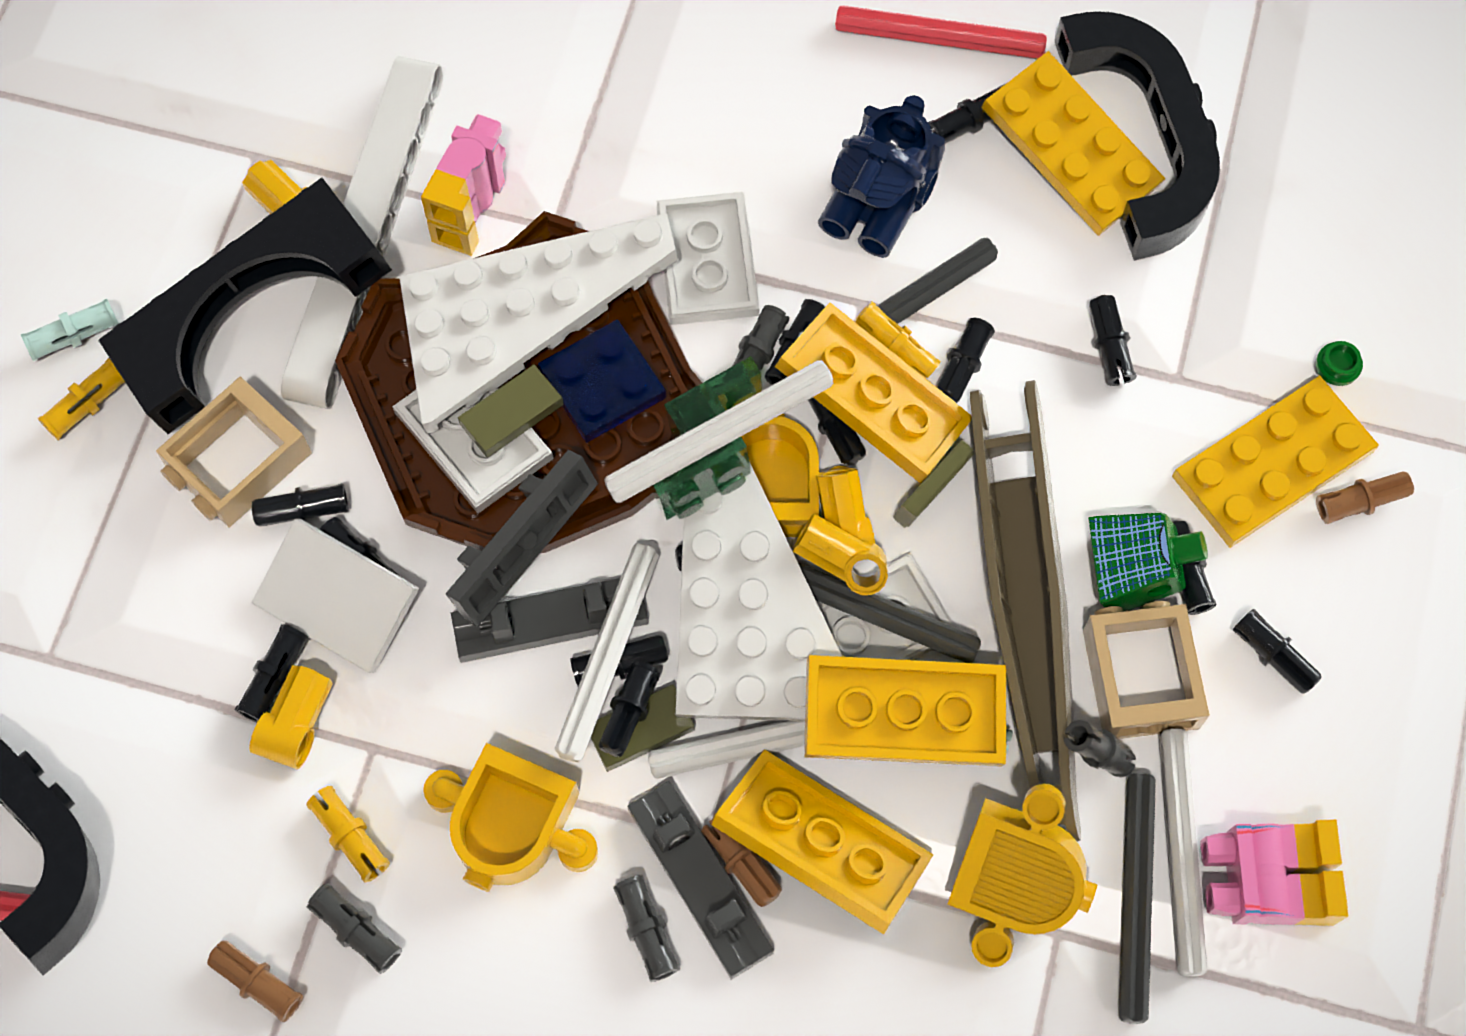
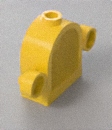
M781 414L738 439L785 537H798L813 514L819 516V489L816 475L825 472H819L818 449L810 433L799 423ZM836 466L829 469L828 471L850 468L846 466ZM685 472V474H684V476H683V479H682V486H683V494H684V496H685V475H686V472Z
M486 743L465 786L460 777L450 770H438L432 773L424 783L423 792L430 807L441 813L452 812L449 828L451 842L462 863L467 868L462 880L480 890L490 892L493 884L501 886L513 885L531 878L545 865L553 849L557 850L562 865L572 872H584L590 869L597 861L598 846L591 833L583 829H572L567 832L563 830L580 794L577 783L571 779Z
M1038 784L1029 789L1024 798L1022 811L985 798L947 905L989 920L976 929L972 940V953L976 960L985 966L999 967L1010 959L1014 947V937L1010 929L1026 934L1049 933L1066 925L1076 915L1078 910L1088 913L1092 905L1098 884L1086 880V860L1080 845L1070 833L1058 826L1064 816L1065 799L1061 791L1052 785Z

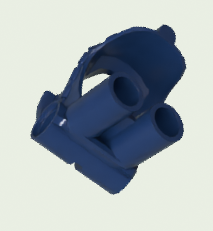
M910 95L904 99L902 106H891L884 109H878L871 105L865 107L859 134L852 135L850 138L842 141V149L838 154L832 172L831 183L836 189L818 219L819 227L826 234L836 239L846 240L850 237L859 221L866 224L858 237L859 245L871 255L886 258L893 250L912 213L921 210L926 204L939 175V168L945 152V139L933 133L929 123L923 117L925 103L921 97ZM897 147L902 148V149H904V151H900V150H898V149H896V148H897Z

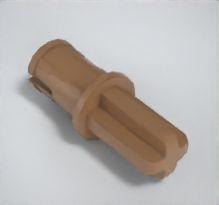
M1401 471L1366 482L1363 478L1357 479L1354 485L1334 492L1317 495L1316 505L1321 519L1324 520L1325 524H1330L1363 512L1366 515H1371L1375 512V507L1409 497L1414 493L1415 489L1409 473Z
M705 825L702 828L701 832L704 837L709 840L725 861L726 866L724 869L726 873L735 874L758 906L765 907L779 897L782 891L781 885L756 853L715 827L710 828L709 825Z
M226 940L219 942L210 952L207 960L209 967L239 988V996L243 999L251 997L277 1016L278 1020L282 1023L290 1019L300 1006L304 995L296 992L270 973V965L266 962L259 965Z

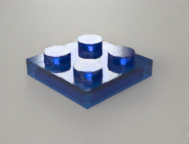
M618 319L538 363L540 372L561 395L564 404L562 407L586 443L666 399L665 388Z

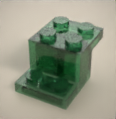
M748 357L664 404L670 430L674 438L683 435L763 391L761 372L752 357ZM739 437L652 485L656 502L666 520L676 515L679 519L686 518L702 508L704 505L702 500L718 491L721 495H726L741 487L746 482L745 476L751 474L747 446L742 437Z

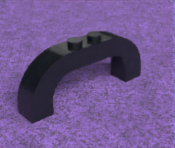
M1104 11L1083 12L1060 17L1054 43L1063 67L1071 76L1093 71L1115 72L1132 80L1141 89L1146 98L1171 164L1175 183L1161 193L1128 200L1120 224L1134 261L1167 252L1184 242L1198 228L1207 212L1219 181L1220 156L1216 143L1217 131L1213 120L1207 119L1202 107L1203 97L1201 88L1197 82L1193 83L1188 68L1177 48L1168 38L1149 24L1124 14Z
M0 738V804L42 847L44 855L43 872L37 887L27 900L0 922V928L30 963L44 976L75 947L89 926L97 906L100 890L99 864L90 840L69 810L75 805L74 801L58 783L55 782L49 788L43 783L39 777L45 773L44 770L26 750L17 755Z

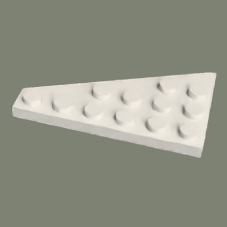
M667 213L399 276L421 422L426 434L438 431L437 424L462 406L469 409L480 401L486 392L497 389L524 370L525 366L523 363L547 346L552 350L562 343L569 333L579 331L607 311V304L631 287L635 291L645 284L652 274L662 272L676 262L678 258Z
M737 438L686 466L675 715L680 718L805 721L807 657L809 655L843 656L749 459Z

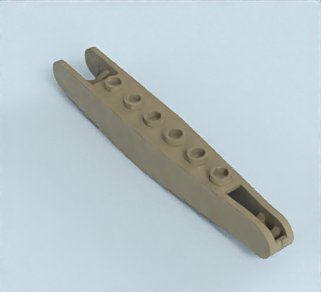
M1036 380L1025 382L1024 397L1030 433L995 439L989 438V415L984 394H982L980 389L970 392V404L990 594L1004 665H1006V675L1029 787L1031 789L1035 785L1044 784L1038 753L1058 751L1060 784L1052 786L1059 789L1065 799L1064 816L1058 826L1070 833L1076 841H1081L1075 752L1067 748L1064 743V738H1070L1074 741L1073 737L1064 733L1068 725L1073 722L1068 607L1039 390ZM1033 451L1035 476L995 483L992 458L1010 452Z

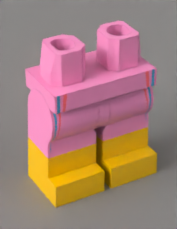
M476 114L469 129L456 125L451 135L452 143L446 149L421 195L431 242L469 256L473 255L479 243L476 221L480 213L488 210L492 205L494 199L493 192L500 194L505 185L502 163L506 158L505 148L498 143L502 133L499 121Z
M1337 819L1316 820L1314 823L1235 824L1226 833L1208 835L1200 841L1203 866H1226L1228 883H1209L1206 886L1205 902L1207 913L1232 916V924L1334 926L1349 917L1343 871H1333L1342 865Z

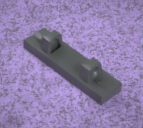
M568 450L543 480L529 474L518 487L527 499L482 551L468 545L457 558V561L466 570L445 594L464 620L476 627L481 624L598 485L582 456Z
M620 578L499 602L478 627L464 620L458 611L451 612L460 663L599 635ZM644 599L633 627L648 624ZM584 601H586V607H587V612H588V617H589V619L587 618V613H586V608H585V603H584ZM508 616L512 618L514 634Z
M670 780L649 794L627 805L629 813L730 980L774 954L773 947ZM681 835H688L690 837L671 850H668L670 844Z

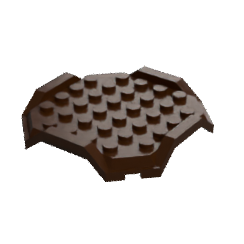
M544 211L507 245L478 257L588 232V230L576 227V221ZM381 278L371 285L361 306L363 313L354 332L349 331L335 362L405 525L466 547L469 545L482 551L527 498L518 489L521 485L520 483L478 514L395 414L392 406L415 391L416 383L400 278ZM648 280L635 291L630 287L607 304V311L579 331L569 333L564 341L552 350L547 346L523 363L525 366L524 370L498 387V389L529 367L535 365L561 395L564 405L531 427L552 451L554 458L532 475L543 480L562 456L570 450L583 457L598 483L540 553H547L633 516L672 486L679 471L625 501L617 503L605 485V478L683 435L687 430L697 427L709 400V390L691 370L652 292Z

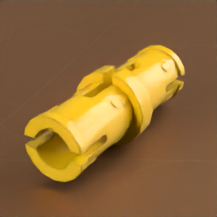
M873 301L854 320V322L924 378H928L941 362L911 336L912 331L908 327H900Z
M108 358L103 365L79 385L75 382L67 388L69 393L37 419L55 439L59 440L64 433L88 413L92 416L100 410L98 405L125 381L110 358ZM99 385V388L96 391H94L90 396L83 400L69 414L67 413V411L71 407H73L78 401L84 398L92 389Z
M326 786L320 789L318 793L327 803L329 809L314 795L307 801V808L314 813L330 834L329 843L334 850H342L361 876L362 881L367 883L376 879L378 875L367 862V859L382 873L389 867L390 861L384 857L366 834L367 825L360 817L354 818L337 795L334 787Z

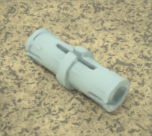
M106 298L73 314L68 315L67 311L58 314L60 319L20 335L32 360L36 361L40 357L71 344L74 348L83 345L81 340L114 327L119 323Z

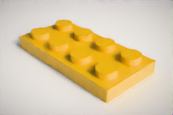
M1049 51L988 97L981 107L1097 236H1100L1122 218L1128 200L1150 195L1166 179Z
M831 302L788 348L775 365L779 371L788 377L817 360H822L833 376V385L813 398L920 484L927 478L972 421L971 414Z
M1319 375L1175 469L1172 478L1227 546L1232 548L1374 453L1379 444Z
M809 655L806 663L804 757L1002 767L1006 764V665Z
M765 749L717 811L711 824L883 935L934 856V854Z

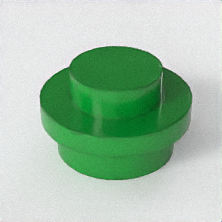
M1337 341L1325 345L1316 357L1315 365L1318 374L1324 381L1335 386H1346L1356 381L1361 374L1363 360L1360 351L1355 345L1346 341Z

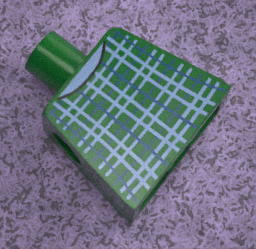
M1164 513L1088 517L1100 604L1105 608L1118 606L1122 607L1123 611H1130L1147 603L1181 592L1185 589L1182 564L1208 559L1207 544L1203 532L1198 531L1178 536L1175 524Z

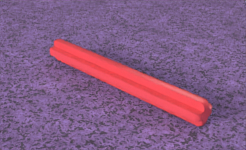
M844 5L839 6L835 21V27L838 31L1036 59L1045 54L1047 36L1044 33Z

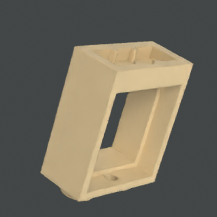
M241 376L156 450L165 464V467L160 472L178 491H181L186 486L196 496L191 500L194 506L209 521H212L217 516L228 528L252 508V502L255 499L263 498L312 454L304 435ZM245 415L279 448L226 496L220 499L186 466Z
M1155 601L1143 605L1140 610L1123 611L1122 607L1112 606L1099 609L1094 612V615H1090L1083 629V636L1102 730H1108L1118 739L1161 734L1163 730L1172 728L1184 729L1186 731L1200 729L1210 714L1186 604L1170 606L1169 601ZM1171 627L1186 699L1121 707L1106 635Z

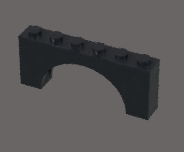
M321 177L275 212L266 216L242 236L230 242L224 249L202 265L190 271L188 275L169 289L153 298L147 305L125 321L117 324L98 341L146 415L167 434H170L205 408L197 384V370L202 349L220 319L244 297L272 282L297 276H317L333 280L343 285L356 297L391 272L392 269Z

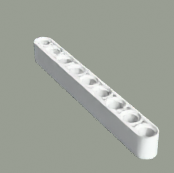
M397 56L394 59L343 203L383 258L439 98L443 81V67L441 64L404 56ZM317 277L283 373L281 396L284 400L324 409L332 407L342 382V376L335 359L349 331L354 332L363 313L361 306L371 286L355 297L343 285L327 278Z

